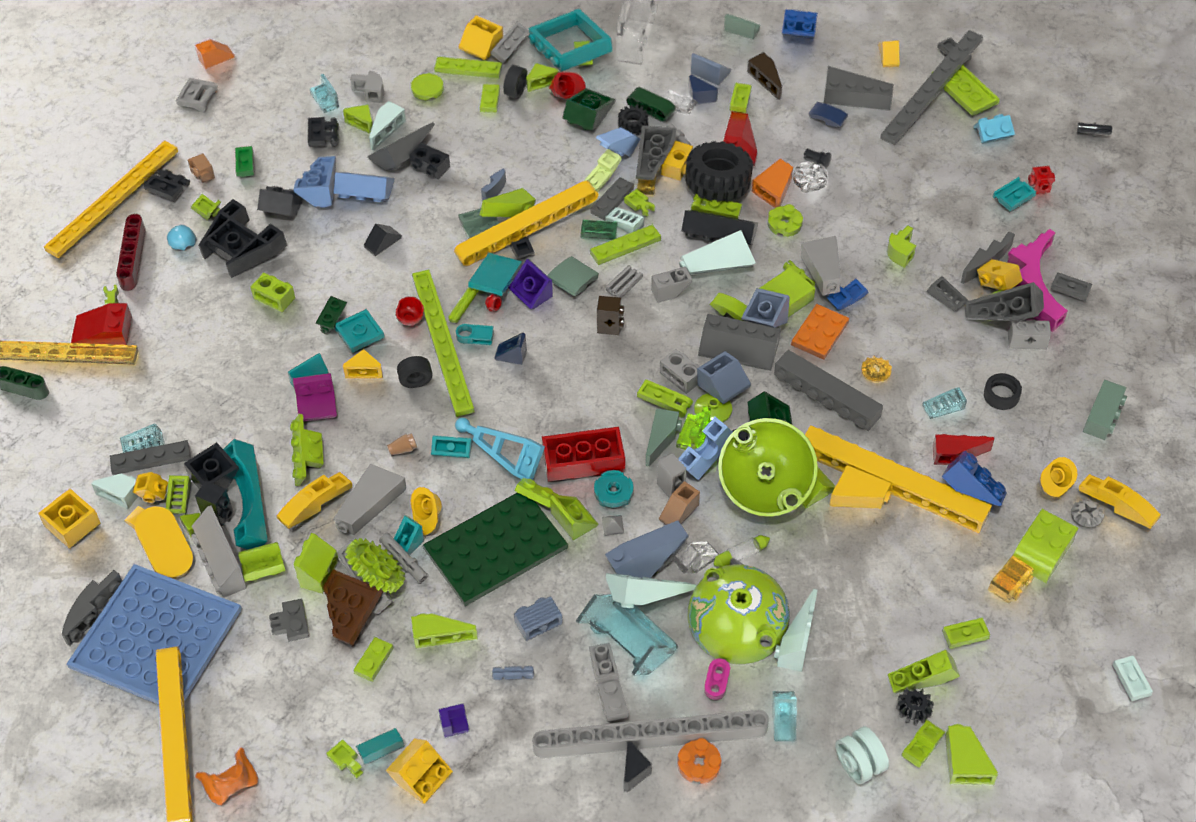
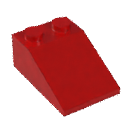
M108 303L76 315L70 345L127 346L132 320L128 304Z

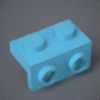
M999 114L994 116V119L989 120L987 117L982 118L973 126L974 129H978L981 143L1015 135L1010 115L1004 116Z

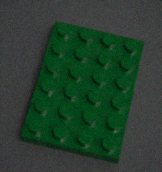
M518 492L423 544L424 551L465 607L568 548L566 540L537 503Z

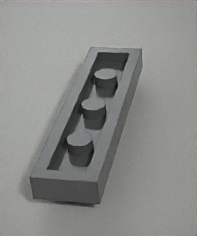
M188 440L109 455L112 475L191 459Z

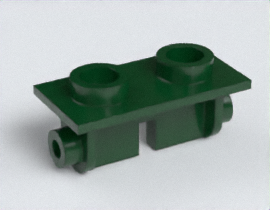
M333 296L329 297L315 323L320 325L322 333L327 334V332L334 329L347 305L346 301Z

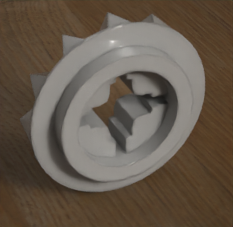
M1081 499L1079 502H1075L1071 509L1073 519L1084 527L1098 526L1104 518L1103 508L1098 505V502L1094 503L1091 499ZM1085 508L1088 511H1092L1091 515L1084 513Z

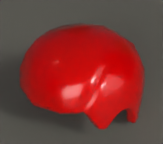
M407 296L401 298L395 311L396 319L404 325L413 326L421 321L424 306L421 300L416 297Z

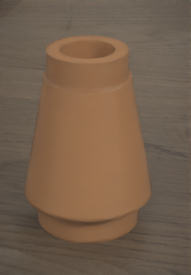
M406 433L387 445L392 456L414 451L413 449L417 448L412 433L408 435Z

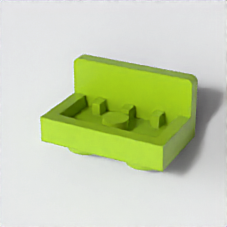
M278 542L238 553L245 582L255 581L268 575H277L285 571Z

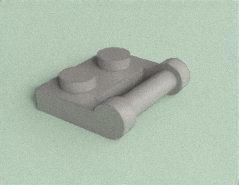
M189 78L176 99L177 105L195 108L200 112H204L211 95L216 92L218 86L213 82ZM207 89L201 101H197L202 91Z

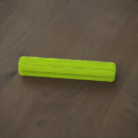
M467 288L449 314L450 322H458L479 290Z

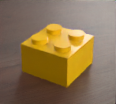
M70 488L38 513L44 527L69 549L101 524L95 509Z

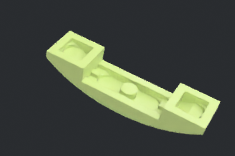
M607 149L597 160L598 165L584 181L588 180L596 191L599 192L618 167L622 159L621 156Z

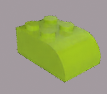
M1041 509L1018 544L1009 564L1047 583L1073 543L1079 528Z

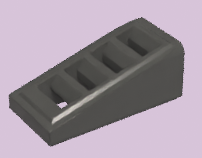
M943 276L937 279L926 291L956 312L968 301Z

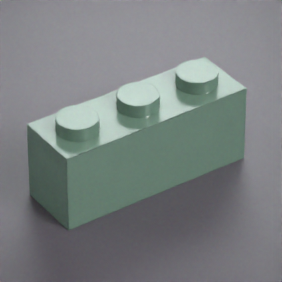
M1104 379L1086 421L1084 433L1103 440L1106 439L1108 433L1112 435L1116 425L1113 423V420L1118 421L1122 411L1118 408L1119 406L1123 407L1127 396L1124 395L1127 387Z

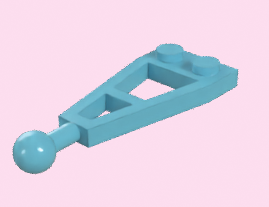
M463 417L456 420L455 428L458 432H468L474 435L472 440L511 474L520 479H534L545 446L532 439L484 426H477L475 428L470 425L468 419ZM484 433L496 436L493 447L483 439ZM505 439L524 444L516 466L500 453Z

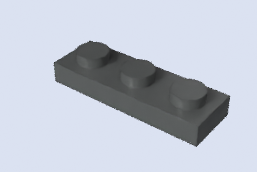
M619 177L590 208V213L605 220V217L622 203L624 197L633 191L634 184Z

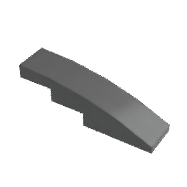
M1008 231L1001 242L993 240L987 250L979 248L963 270L960 283L965 284L978 277L977 269L991 259L999 261L1011 248L1015 234Z

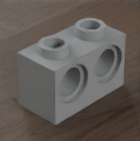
M675 349L660 361V373L687 394L697 386V368L700 366L688 359L686 354Z

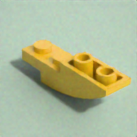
M341 472L329 478L322 475L299 491L280 510L276 517L290 529L320 512L322 504L351 489L352 481Z
M1089 474L1079 485L1080 492L1114 506V513L1150 529L1161 517V514L1145 498L1109 476L1102 480Z

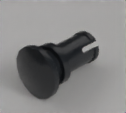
M807 148L804 152V159L817 162V165H822V168L826 169L831 161V153L827 152L825 154L822 151L819 153Z

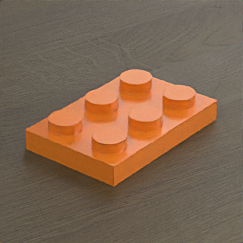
M816 304L791 340V346L824 360L849 323V317Z

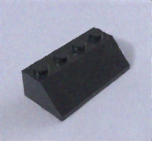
M685 210L681 231L686 232V236L696 237L697 234L702 235V239L713 241V238L722 239L741 230L747 245H752L758 222L695 210Z

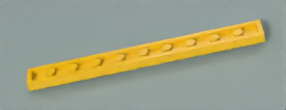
M164 140L44 246L45 251L57 258L61 257L177 154L178 148Z

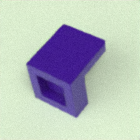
M463 703L438 709L444 738L469 732Z

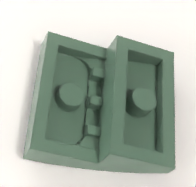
M481 208L458 214L468 239L499 224L497 217L480 216Z
M571 256L557 265L547 276L552 279V283L575 296L585 291L587 284L597 280L599 273Z

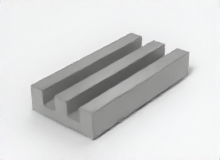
M628 265L606 286V291L622 298L643 278V273H637L636 269L632 270L631 266Z

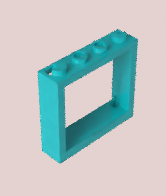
M579 8L528 28V38L531 44L561 72L612 52L611 37ZM578 26L593 42L561 54L545 38Z

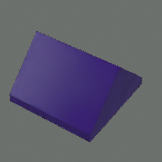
M526 259L508 289L533 310L553 297L552 279L530 259Z

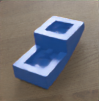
M854 279L846 287L842 288L840 286V292L827 296V299L839 311L868 294V290L857 279Z

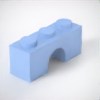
M716 417L702 431L706 435L704 443L697 449H692L689 446L678 458L681 464H684L686 470L697 480L717 460L725 441L733 433Z

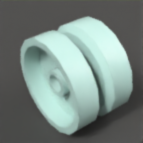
M863 726L854 731L852 737L847 735L836 741L835 747L838 758L847 774L856 783L863 784L870 780L873 774L878 775L889 768L886 751L881 741L870 728Z

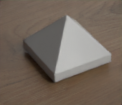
M622 515L602 517L604 535L624 533Z

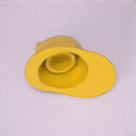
M1066 457L1054 459L1041 473L1040 481L1043 490L1052 497L1063 495L1076 482L1078 474L1075 464Z
M418 487L413 491L410 499L413 520L422 525L423 535H428L436 528L442 503L435 493L425 487Z

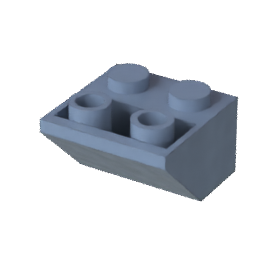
M726 351L697 368V385L723 404L751 387V382L739 361Z

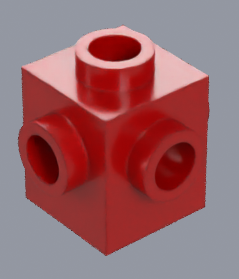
M1050 166L1032 167L1031 174L1028 176L1029 185L1037 191L1036 194L1050 193L1052 184L1055 182V174L1051 171Z

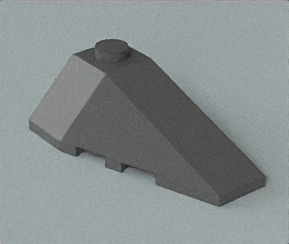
M434 122L367 156L368 159L385 170L391 168L396 170L402 167V163L409 159V154L434 127Z
M642 126L636 179L654 180L675 143L676 128Z
M1034 282L965 302L966 318L972 320L1021 321L1038 316L1044 309L1043 292Z

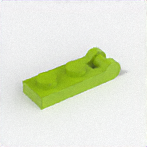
M696 194L690 208L695 211L739 219L742 204L731 201H707L706 198L702 199Z
M645 379L637 392L638 398L664 409L677 411L680 418L686 415L687 408H690L693 404L691 398Z

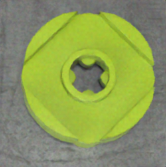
M786 204L769 211L767 225L774 234L780 233L784 237L796 235L801 230L803 216L793 205Z

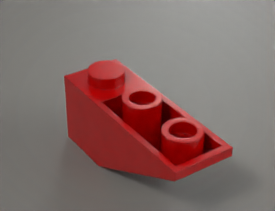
M935 434L933 442L934 465H949L964 451L968 454L972 453L975 457L992 450L995 439L994 437Z

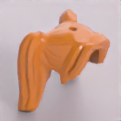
M240 747L235 754L236 764L225 772L218 775L212 774L211 776L205 772H197L195 778L201 781L208 797L217 805H223L228 800V797L244 787L255 786L258 782L257 773L247 759L243 747Z

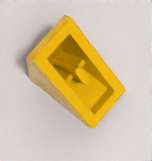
M899 41L879 42L878 49L882 66L899 67Z
M364 349L343 364L345 378H383L381 363Z

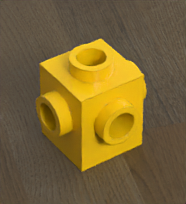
M153 472L137 475L133 493L143 498V501L147 503L164 500L168 482L161 478L159 474Z

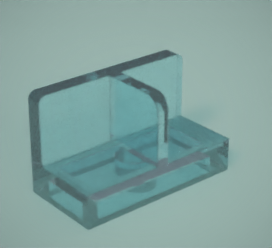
M321 74L322 84L310 88V94L321 110L327 113L339 108L337 92L325 75Z

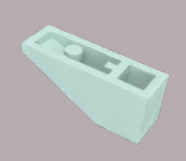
M390 101L380 107L369 136L371 150L374 151L406 122L405 110Z

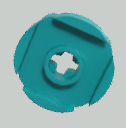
M606 471L601 474L598 480L596 479L594 495L602 507L615 508L626 506L630 503V499L633 496V482L630 477L628 479L621 471ZM612 486H615L616 489H619L615 492L610 491Z

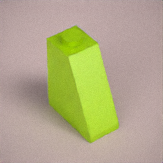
M961 724L948 726L945 741L950 784L994 785L998 772L972 728Z

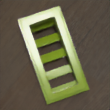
M169 475L166 509L172 514L186 515L191 487L189 476ZM175 485H184V488H175ZM174 492H183V495L174 494ZM173 499H182V501H172V500H173ZM172 505L182 506L181 509H171Z

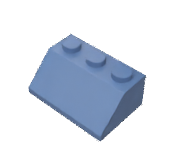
M338 172L335 173L334 194H339V198L356 196L357 200H366V197L373 198L374 202H383V199H389L395 178Z

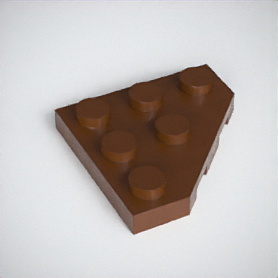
M333 569L323 586L324 594L327 595L329 619L332 620L333 625L332 634L337 640L353 646L383 591L381 589L378 591L375 586L370 587L366 582Z

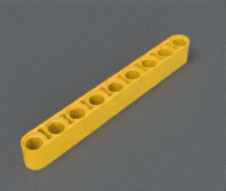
M588 180L582 181L458 244L454 249V253L464 266L472 265L485 258L488 253L493 254L509 246L512 242L518 241L593 203L599 194Z
M179 646L156 650L167 822H193L182 662Z

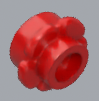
M491 294L485 301L489 311H498L502 304L501 298L496 294Z

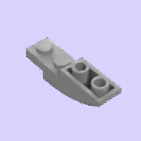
M610 643L589 646L596 684L607 722L628 718V710Z

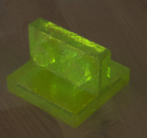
M703 406L701 413H697V416L688 413L676 442L677 448L686 450L690 446L692 449H697L704 443L706 435L702 431L711 422V408Z

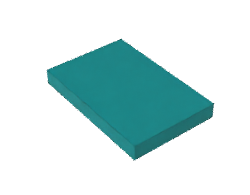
M488 253L469 280L468 287L503 296L522 267V261Z

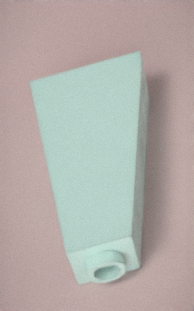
M740 230L683 255L680 258L679 265L681 268L686 266L691 275L753 266L756 262Z

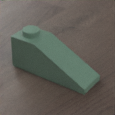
M656 408L646 452V466H650L673 442L677 431L681 430L682 420H679V412Z

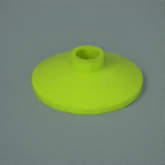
M707 393L696 400L694 412L697 418L704 423L709 424L714 417L723 423L732 414V404L730 400L723 404Z

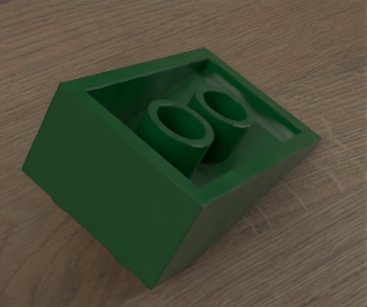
M585 88L567 99L562 119L567 120L569 124L580 125L585 130H594L605 118L616 99Z

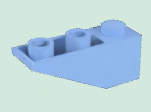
M621 127L596 137V139L601 141L600 145L621 156L626 154L630 157L640 141L639 137Z

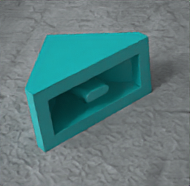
M405 515L394 539L409 555L424 542L422 525Z

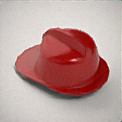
M560 72L555 75L548 89L558 98L569 99L584 90L586 85L584 79L578 73Z

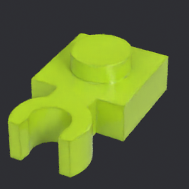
M638 189L624 197L625 204L635 211L642 210L644 216H648L647 209L655 211V205L649 202V198Z

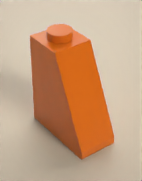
M780 158L753 179L752 193L774 208L781 206L792 180L793 166Z

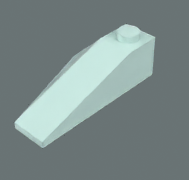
M606 573V580L613 601L620 602L621 607L634 608V605H645L692 591L697 586L688 582L664 579L660 581L647 577L639 578L630 575Z
M813 589L784 634L781 646L776 645L774 658H778L777 667L802 672L818 590Z

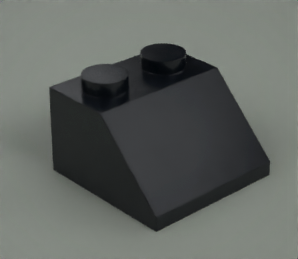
M217 442L184 463L188 476L199 489L205 481H208L227 490L239 470L237 464Z

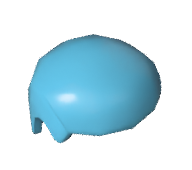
M186 225L173 227L167 235L169 246L185 251L187 246L193 247L197 240L193 230Z

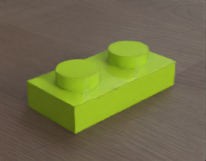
M735 83L730 102V111L746 113L752 85Z
M483 84L480 112L497 113L500 85Z
M523 478L515 488L516 492L549 508L550 497L552 495H559L554 493L552 489L542 487L536 484L534 480Z
M983 617L945 626L942 630L950 649L990 638V633Z
M374 637L355 666L354 674L373 682L394 649L393 644Z

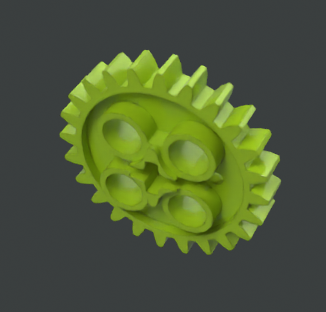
M359 538L358 540L354 539L348 545L345 551L347 554L345 558L349 559L347 563L353 566L352 570L358 572L357 576L363 577V582H369L370 587L374 585L378 591L382 589L384 593L387 591L392 593L399 590L405 583V573L401 571L403 568L397 565L399 561L394 560L393 555L387 553V549H381L380 544L376 546L374 541L370 543L366 538L364 541Z

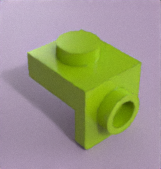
M201 194L192 204L191 209L208 221L212 216L216 217L219 213L221 201L218 200L214 203L208 197Z

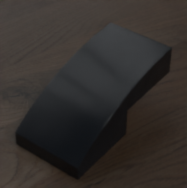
M523 237L510 244L517 259L534 254L529 238Z

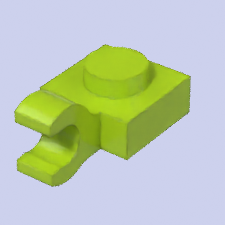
M114 285V289L108 291L107 286H104L103 291L107 297L105 305L108 303H119L117 299L119 294L117 285Z
M343 739L326 753L327 758L341 771L347 767L355 778L363 774L361 765L355 761L358 757L357 753Z

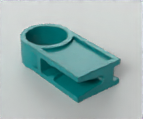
M461 324L456 328V339L463 344L492 345L494 326ZM463 331L471 332L469 336L463 337L459 335Z

